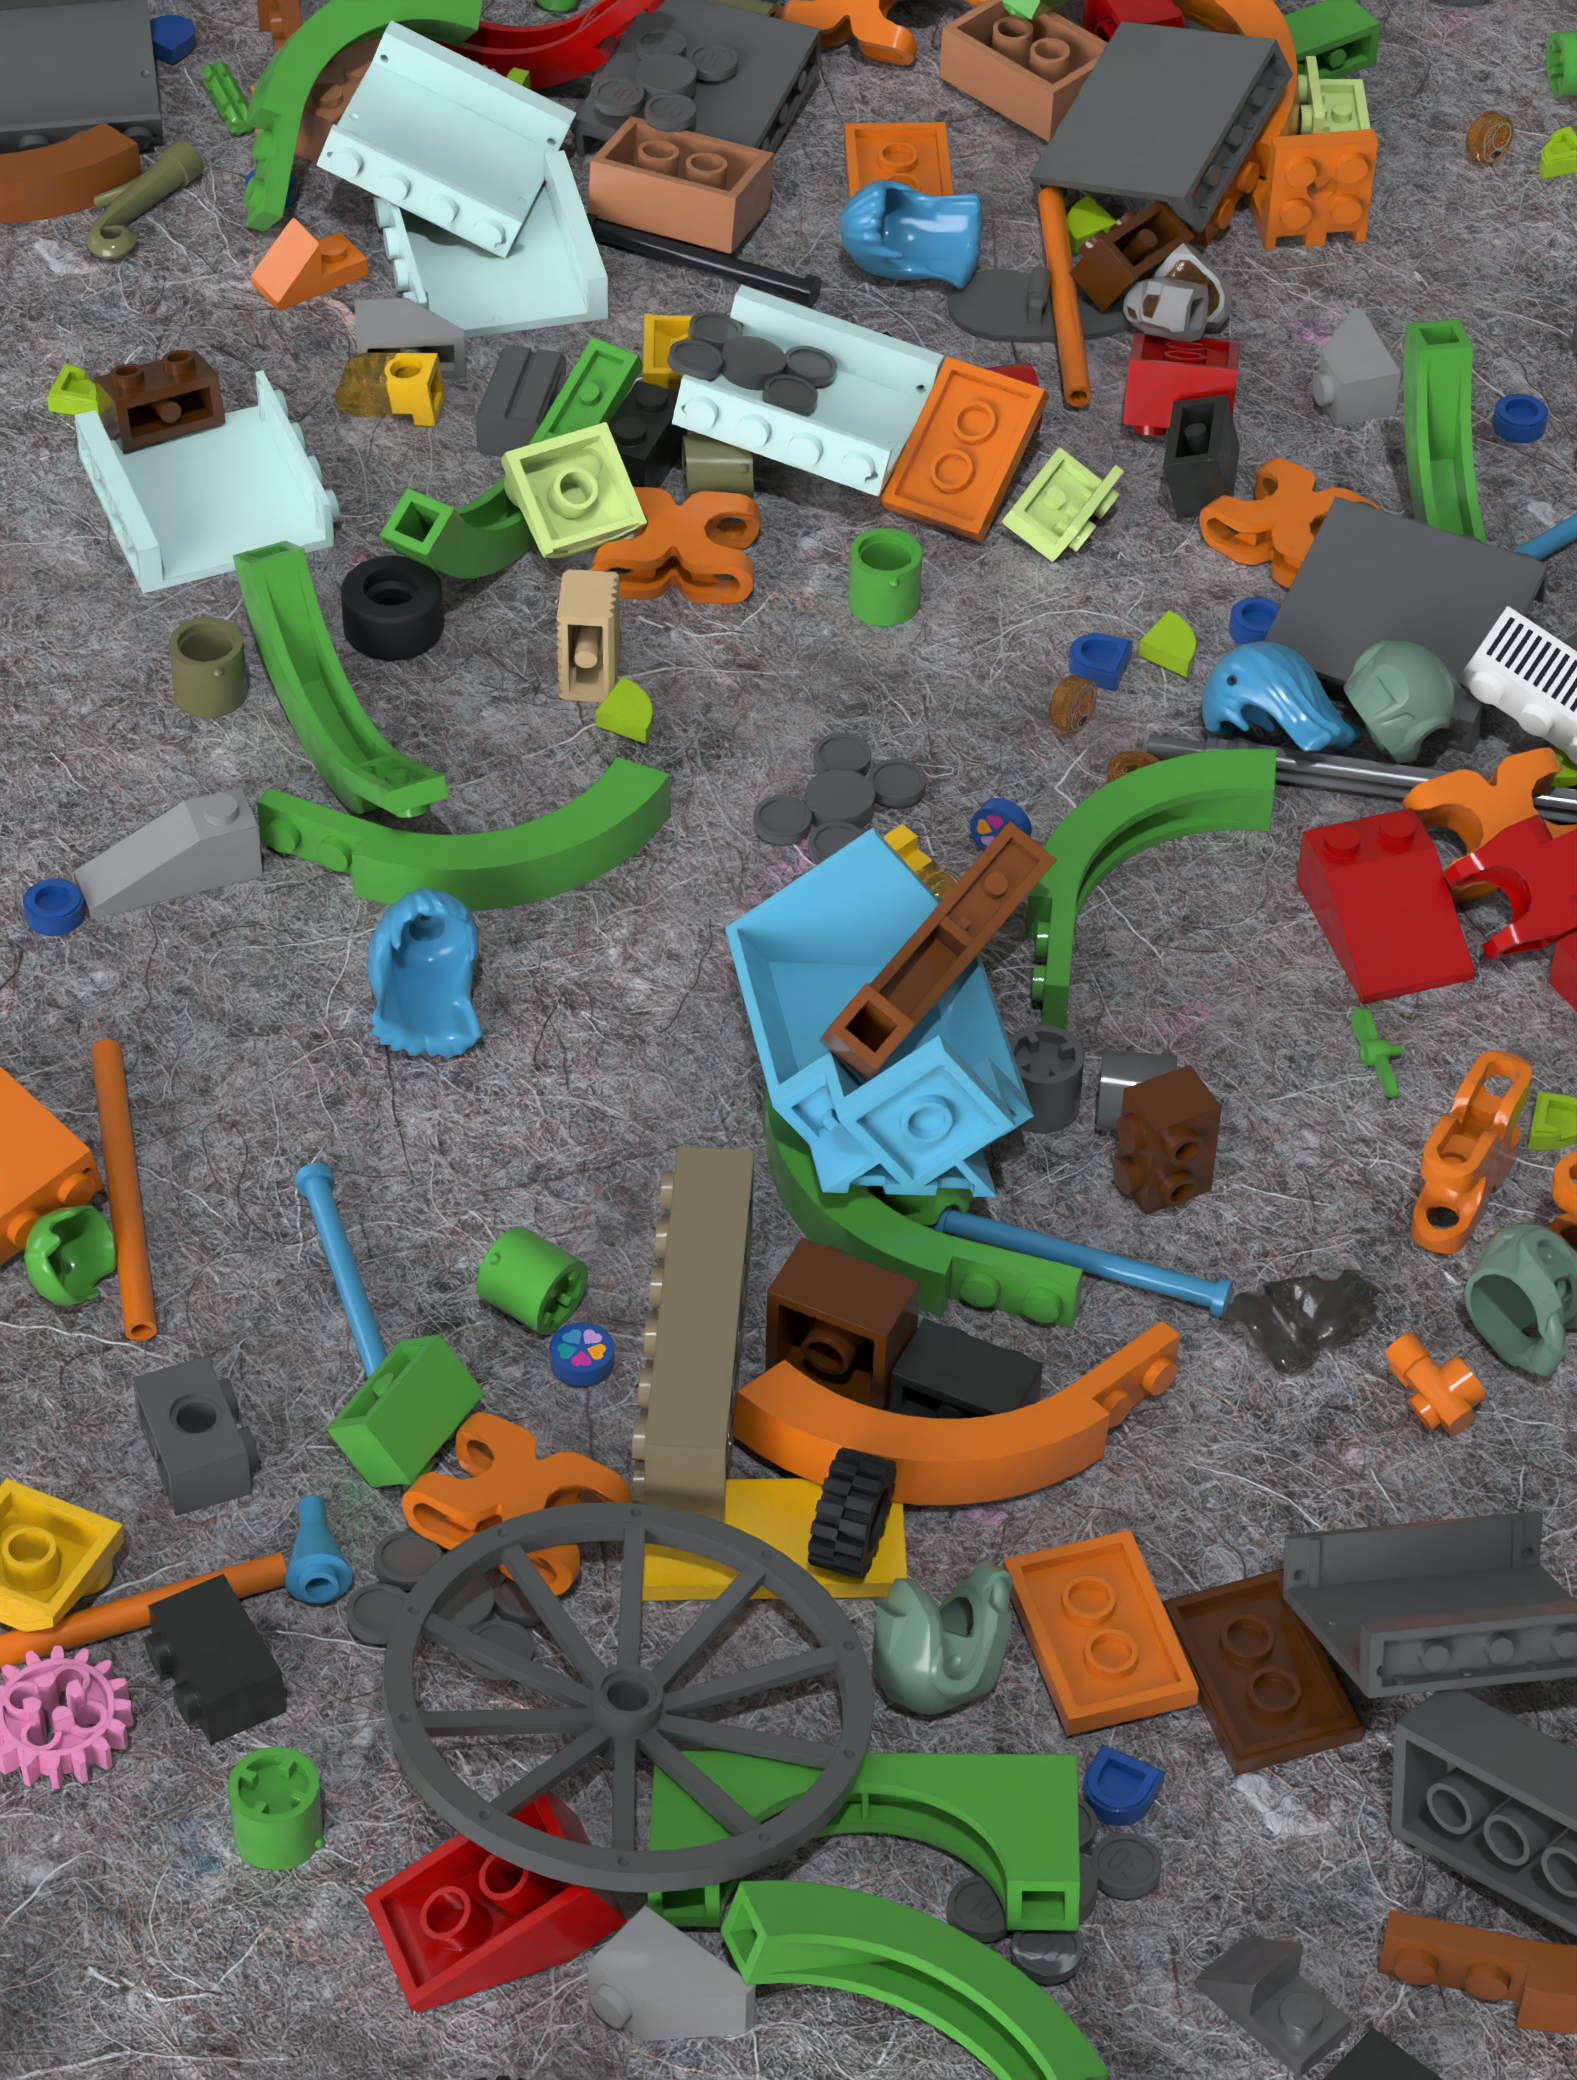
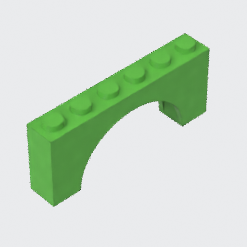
M680 1751L759 1824L774 1818L799 1800L825 1770L731 1751ZM867 1753L862 1771L851 1794L837 1814L818 1834L811 1838L843 1833L869 1832L899 1835L924 1841L961 1858L988 1881L1002 1904L1007 1930L1079 1931L1080 1857L1077 1755ZM654 1763L648 1851L683 1849L734 1837L729 1830ZM743 1877L700 1888L681 1891L647 1893L648 1907L673 1926L721 1927L722 1914L726 1902L733 1889Z

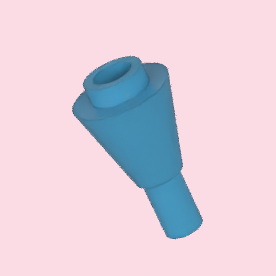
M316 1495L305 1496L298 1503L300 1529L295 1539L284 1583L287 1591L297 1600L313 1604L326 1603L337 1599L348 1590L352 1581V1572L326 1524L323 1499Z

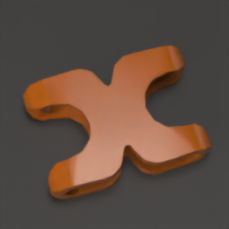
M790 0L781 11L780 19L819 28L821 46L825 48L841 46L853 34L857 39L859 50L867 58L896 65L911 64L918 50L913 34L907 28L887 20V13L893 4L900 0Z
M1275 457L1255 470V496L1257 500L1245 501L1222 495L1202 508L1199 522L1205 542L1214 550L1241 564L1256 565L1272 560L1271 575L1273 579L1279 584L1290 588L1335 496L1353 502H1366L1378 510H1381V508L1346 488L1332 487L1315 492L1316 478L1310 470L1284 458ZM1225 525H1227V526L1231 527L1232 529L1238 531V533L1232 532V531L1229 530Z
M633 487L646 518V526L617 541L604 543L598 548L591 566V571L612 572L609 569L614 567L632 569L627 573L618 574L620 577V598L652 600L661 597L671 585H675L683 598L693 603H739L744 601L751 593L755 577L750 558L739 549L747 548L754 542L761 523L760 510L752 498L739 493L700 491L691 494L682 505H676L670 493L660 488ZM726 517H736L743 520L741 523L735 524L721 522ZM715 574H730L736 579L723 580Z
M1546 747L1530 750L1504 758L1488 781L1479 773L1467 769L1457 770L1429 779L1416 785L1403 799L1401 805L1403 809L1412 808L1415 810L1424 827L1444 826L1456 832L1465 843L1467 855L1453 860L1445 869L1446 871L1454 863L1481 848L1502 829L1538 815L1539 813L1534 808L1532 797L1545 792L1552 784L1557 772L1562 770V767L1553 749ZM1544 819L1554 839L1577 829V824L1555 825ZM1446 878L1454 904L1487 897L1494 894L1499 888L1486 881L1469 883L1462 887H1451Z
M1489 1050L1481 1054L1464 1078L1455 1097L1450 1115L1445 1113L1441 1116L1425 1143L1420 1174L1426 1180V1183L1415 1204L1410 1229L1411 1238L1419 1246L1441 1254H1455L1464 1248L1482 1219L1492 1189L1497 1190L1501 1187L1516 1161L1521 1137V1130L1516 1123L1527 1101L1533 1072L1530 1064L1523 1058L1498 1050ZM1499 1075L1507 1076L1513 1081V1084L1504 1097H1497L1486 1091L1484 1082L1489 1078ZM1440 1206L1450 1208L1456 1212L1459 1219L1456 1225L1447 1229H1436L1429 1223Z
M477 1412L472 1414L463 1423L456 1434V1457L461 1468L473 1477L459 1479L436 1472L423 1474L404 1494L402 1507L406 1521L414 1531L448 1550H452L471 1536L495 1524L523 1514L551 1507L580 1503L632 1502L626 1481L612 1469L576 1452L560 1451L542 1460L537 1459V1440L529 1430L493 1414ZM577 1543L558 1545L526 1554L555 1596L569 1589L579 1576L580 1550ZM504 1564L498 1566L504 1576L515 1581Z

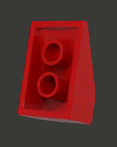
M1135 331L1128 365L1123 424L1134 425L1133 431L1139 434L1165 435L1166 428L1170 427L1173 401L1227 394L1233 417L1240 341L1201 337V339L1192 342H1180Z
M1408 808L1303 831L1296 882L1362 1005L1474 980V966L1436 847L1415 810Z
M550 1790L513 1817L548 1834L592 1846L578 1815ZM461 1833L364 1896L408 2004L417 2013L568 1962L627 1923L613 1891L583 1887L551 1879L518 1867L490 1853Z

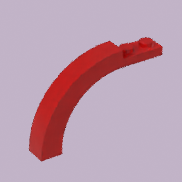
M600 0L584 12L571 18L537 26H509L479 20L478 30L459 47L431 38L428 39L466 58L469 57L474 62L478 61L482 66L485 64L488 69L494 68L498 74L507 77L513 67L530 71V89L543 88L571 81L590 73L606 63L622 35L636 20V15L643 10L647 14H651L665 0Z

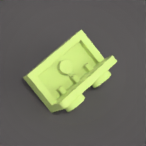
M1305 56L1303 74H1298L1300 94L1299 135L1371 129L1363 79H1319L1316 56Z
M1058 447L1001 522L1054 563L1067 546L1077 552L1093 532L1096 525L1089 518L1093 514L1100 520L1119 497L1120 493L1112 487L1124 470L1115 464L1106 477L1101 480L1061 447Z

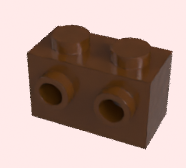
M1156 201L1138 214L1134 209L1127 212L1109 229L1111 232L1108 234L1103 230L1094 234L1079 248V252L1084 257L1069 273L1103 313L1125 298V295L1137 282L1152 278L1154 272L1182 243L1190 244L1195 236L1166 202Z
M196 350L171 351L165 354L162 360L143 365L123 364L113 368L109 374L94 377L101 422L107 433L123 451L226 423L218 373Z
M1191 1065L1124 1088L1121 1117L1117 1120L1119 1142L1117 1159L1113 1161V1173L1121 1191L1126 1195L1131 1194L1146 1215L1168 1206L1182 1205L1195 1196L1211 1191L1221 1105Z

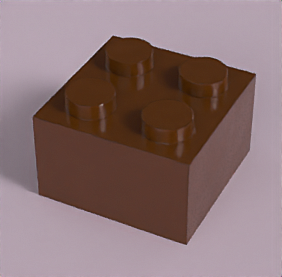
M801 1238L767 1291L765 1372L785 1359L807 1377L832 1392L857 1403L888 1411L891 1371L918 1328L920 1282L907 1278L898 1271L884 1269L847 1255L838 1248L823 1246Z

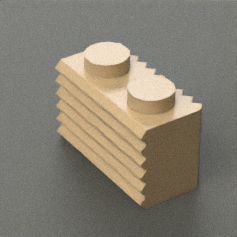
M568 569L562 575L556 617V628L558 629V696L567 701L602 703L617 684L620 661V577L615 572Z

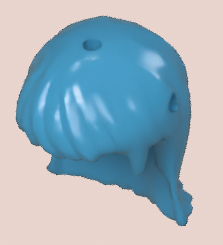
M877 180L857 191L849 199L842 211L840 231L843 246L853 261L870 274L906 281L929 278L939 279L951 283L957 289H965L968 282L972 280L973 272L976 271L977 259L981 255L979 242L983 229V211L977 194L973 192L962 195L933 196L917 192L913 187L904 183Z
M1258 641L1246 643L1232 650L1214 667L1204 687L1202 696L1203 721L1206 728L1218 737L1230 734L1233 728L1248 731L1249 723L1263 727L1268 732H1274L1275 726L1268 713L1274 717L1304 752L1319 751L1327 745L1333 750L1343 751L1361 733L1356 725L1341 716L1333 706L1309 663L1293 649L1275 642Z
M418 888L413 892L404 894L400 900L392 904L385 911L369 940L368 976L373 994L377 1000L376 1009L370 1019L373 1024L372 1034L379 1037L381 1045H390L392 1051L395 1052L405 1049L413 1057L427 1052L430 1057L442 1055L448 1060L455 1055L465 1054L467 1049L475 1045L477 1039L483 1035V1029L479 1024L471 1001V985L479 951L478 926L473 919L470 909L456 897L445 891Z

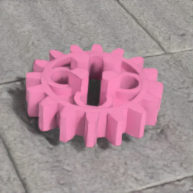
M60 1645L53 1647L49 1660L41 1661L37 1654L29 1651L26 1652L27 1667L19 1670L8 1664L1 1668L4 1685H0V1770L5 1775L21 1767L24 1785L31 1786L42 1774L49 1775L52 1789H60L63 1775L73 1773L76 1779L83 1784L89 1781L88 1766L95 1763L99 1767L108 1770L113 1766L110 1748H127L129 1744L127 1727L134 1725L132 1703L129 1699L126 1679H115L113 1663L107 1659L92 1667L90 1651L85 1648L81 1649L73 1660L65 1659L62 1646ZM65 1690L68 1707L60 1706L59 1701L60 1695ZM46 1726L54 1728L55 1735L50 1743H48Z

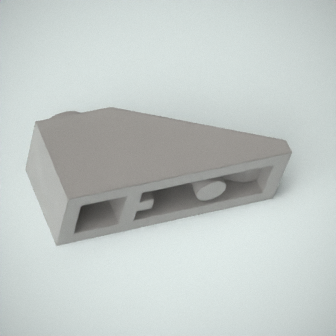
M242 787L181 802L74 871L75 882L83 893L84 904L90 920L263 877L259 828Z

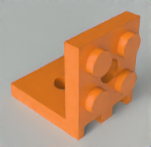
M1374 129L1271 137L1267 178L1259 175L1253 190L1250 193H1244L1265 251L1275 250L1276 237L1301 235L1305 247L1325 245L1327 233L1351 231L1355 243L1366 241L1378 149V139Z

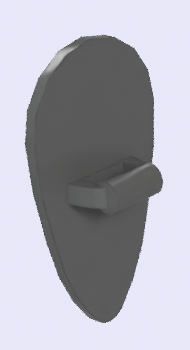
M1034 268L1031 274L1012 270H984L972 274V280L968 282L965 289H957L953 286L948 295L949 316L958 328L972 336L1002 342H1057L1050 291L1052 276L1047 268ZM1076 285L1084 340L1112 336L1133 327L1123 313L1124 304L1118 302L1102 313L1079 285Z

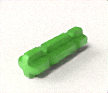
M218 61L214 65L207 63L202 69V73L205 76L203 83L222 118L225 120L228 129L237 136H240L243 132H253L255 128L244 125L249 104L237 81L232 76L228 65L222 61Z

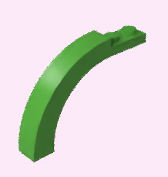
M331 0L301 25L271 58L250 100L244 125L260 129L256 136L252 151L253 159L258 160L255 177L253 176L249 180L243 199V205L249 208L246 227L266 232L283 217L305 102L312 85L331 58L359 43L382 38L391 20L426 38L459 47L478 30L483 0Z
M1460 319L1405 323L1403 368L1404 423L1414 518L1426 522L1431 527L1459 536H1473L1487 544L1479 506L1472 445L1471 378L1474 346Z
M592 337L528 445L604 422L609 424L644 366L639 356ZM505 475L483 495L457 509L407 488L379 535L390 548L399 554L459 579H475L504 569L537 544L521 509L509 500L505 492Z
M285 540L232 555L253 631L277 695L307 755L334 794L358 815L383 808L400 818L422 815L431 810L430 803L449 798L445 776L402 754L390 745L373 725L358 701L343 671L327 631L312 583L305 549Z
M1276 749L1213 750L1187 754L1153 763L1108 783L1082 801L1058 825L1044 846V849L1057 860L1028 895L1025 937L1037 938L1035 957L1047 958V965L1034 964L1031 999L1032 1001H1043L1042 1025L1066 1028L1075 926L1081 909L1089 895L1112 870L1132 856L1152 846L1187 835L1227 830L1270 832L1275 793Z
M616 757L611 766L594 785L560 809L536 820L511 828L465 835H437L398 830L372 823L268 787L257 802L260 841L262 845L273 848L278 852L288 853L326 866L331 870L352 875L354 895L379 903L392 905L406 893L413 892L418 888H428L445 891L453 895L467 906L470 911L507 908L536 902L575 889L611 871L638 852L670 817V774Z
M766 1083L765 1149L770 1173L779 1197L790 1216L810 1241L823 1246L838 1248L847 1255L884 1269L898 1271L905 1277L920 1282V1310L943 1316L949 1298L968 1302L977 1307H988L1027 1317L1036 1322L1051 1323L1073 1329L1080 1309L1083 1269L933 1230L893 1210L875 1197L863 1185H849L848 1193L822 1192L809 1144L773 1108Z
M784 1880L740 1881L721 1928V1933L746 1986L774 1983L812 1984L858 1993L891 2004L921 2018L949 2035L981 2060L1000 2080H1108L1110 2074L1094 2048L1056 2002L1016 1966L957 1928L919 1910L883 1897L848 1888Z

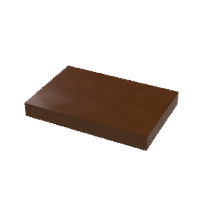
M1284 1568L1162 1601L1199 1687L1198 1701L1234 1776L1362 1740L1364 1725L1324 1646L1283 1599Z

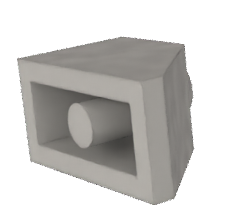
M409 298L354 300L359 383L386 382L388 377L385 374V367L395 358L397 353H438L443 379L466 378L464 329Z
M1362 308L1350 311L1321 351L1319 374L1313 377L1312 386L1315 400L1320 407H1325L1335 426L1396 415L1401 372Z
M646 1905L588 1961L589 2001L595 2012L607 2024L615 2028L624 2026L642 2041L746 2034L755 2025L756 1986H746L742 1975Z

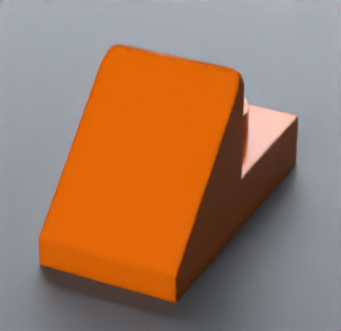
M293 218L288 222L252 273L251 283L279 312L368 276V259L341 231L317 240L296 218Z

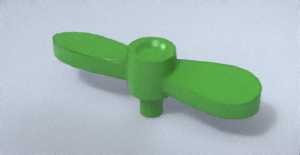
M1356 1008L1352 1013L1351 1023L1353 1032L1360 1042L1361 1061L1365 1066H1374L1383 1092L1388 1098L1398 1097V1085L1389 1060L1390 1057L1401 1056L1402 1047L1400 1044L1389 1045L1387 1040L1379 1039L1370 1010L1368 1008Z

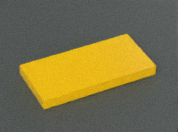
M806 1478L726 1479L725 1524L755 1536L787 1555L810 1573L833 1598L888 1597L890 1587L895 1578H907L903 1503L890 1502V1512L886 1516L884 1524L886 1527L883 1537L879 1539V1549L876 1557H873L872 1566L869 1572H866L865 1578L859 1579L810 1565L808 1562V1543L813 1535L810 1531L812 1522L816 1518L817 1511L815 1509L818 1499H821L823 1493L822 1485ZM645 1543L642 1601L716 1600L740 1572L695 1553ZM761 1585L749 1599L780 1598Z

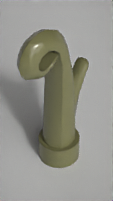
M176 140L158 155L157 162L148 170L117 188L96 195L93 199L97 208L108 207L91 226L87 234L86 244L89 250L98 258L107 260L118 259L129 254L136 245L137 236L135 232L126 226L176 188L186 187L203 173L204 164L196 149L186 141Z

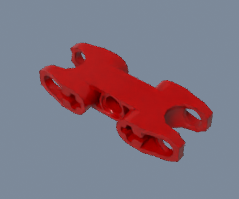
M1534 815L1502 829L1481 848L1454 863L1444 872L1451 887H1462L1469 883L1486 881L1500 887L1510 899L1513 912L1510 925L1481 945L1489 960L1522 952L1541 950L1555 944L1557 940L1567 933L1577 929V829L1554 839L1542 815Z

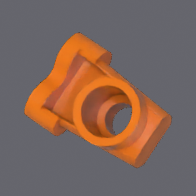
M1408 1332L1395 1340L1386 1350L1385 1356L1390 1361L1388 1367L1403 1386L1414 1393L1407 1401L1421 1422L1430 1431H1433L1441 1424L1449 1435L1453 1437L1474 1421L1472 1408L1485 1399L1487 1393L1473 1372L1458 1356L1454 1355L1438 1368L1429 1357L1430 1353L1421 1344L1419 1339L1413 1332Z

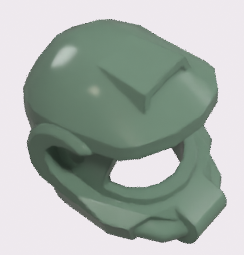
M1386 640L1373 645L1357 658L1354 663V670L1343 687L1348 699L1366 723L1364 729L1381 753H1389L1397 764L1416 760L1422 741L1429 734L1439 728L1448 729L1449 725H1452L1460 717L1456 696L1462 687L1452 670L1435 652L1413 641Z
M1516 1223L1500 1228L1487 1241L1465 1287L1466 1309L1474 1326L1502 1360L1514 1367L1518 1365L1530 1373L1550 1376L1569 1351V1345L1564 1339L1565 1329L1577 1327V1251L1561 1234L1543 1224ZM1538 1324V1332L1542 1336L1530 1337L1522 1331Z
M990 1560L979 1562L969 1578L958 1582L950 1596L939 1608H937L935 1600L927 1590H923L916 1580L895 1578L890 1587L887 1600L877 1604L873 1642V1673L887 1698L914 1712L931 1715L944 1712L986 1695L993 1689L1000 1673L1011 1631L1012 1612L1009 1608L1013 1578L1009 1572ZM973 1612V1626L970 1635H966L967 1627Z

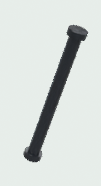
M587 213L595 241L599 240L798 298L801 305L810 308L818 300L821 290V278L808 274L805 278L598 219V215Z

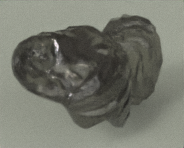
M1345 1269L1336 1281H1327L1315 1275L1293 1277L1275 1282L1267 1281L1262 1285L1264 1295L1256 1291L1236 1294L1233 1301L1226 1305V1310L1222 1313V1318L1225 1322L1239 1321L1247 1327L1260 1352L1276 1371L1284 1374H1297L1308 1370L1317 1361L1321 1347L1333 1349L1340 1345L1341 1342L1354 1337L1356 1333L1369 1328L1377 1319L1376 1307L1373 1302L1381 1290L1372 1281L1362 1279L1353 1270Z

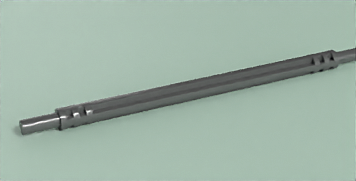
M1150 734L1146 757L1167 760L1187 754L1213 750L1276 749L1275 781L1402 800L1416 785L1451 773V771L1311 751L1304 752L1303 750L1208 737L1207 742ZM1482 776L1486 781H1488L1491 778ZM1549 786L1545 792L1532 797L1534 808L1542 815L1543 819L1577 824V789Z

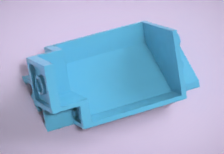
M874 827L725 928L772 1106L809 1144L822 1192L848 1193L849 1185L883 1186L885 1194L936 1196L937 1188H966L971 1190L973 1197H997L983 1149L1034 1117L980 953L976 955L962 974L870 1081H865L832 1051L819 1042L826 1029L865 983L870 984L941 902Z

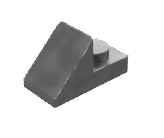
M1244 1937L1196 1977L1195 1987L1297 2077L1301 2078L1349 2036L1352 2020L1299 1975L1303 1951L1302 1944L1291 1941Z

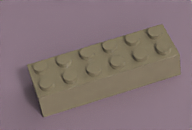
M677 1146L675 1172L663 1171L660 1209L670 1210V1214H663L662 1219H657L655 1257L665 1258V1262H657V1268L652 1267L649 1306L659 1307V1310H652L651 1317H646L644 1356L654 1357V1360H646L645 1368H640L638 1407L648 1408V1410H641L640 1419H635L632 1459L644 1460V1462L635 1461L632 1501L674 1508L725 1523L726 1479H730L734 1437L733 1426L739 1384L753 1236L754 1150Z

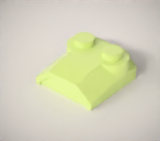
M607 422L505 452L501 458V463L506 473L504 478L505 492L509 500L521 509L543 558L567 557L602 546L606 542L617 541L645 527L647 524Z

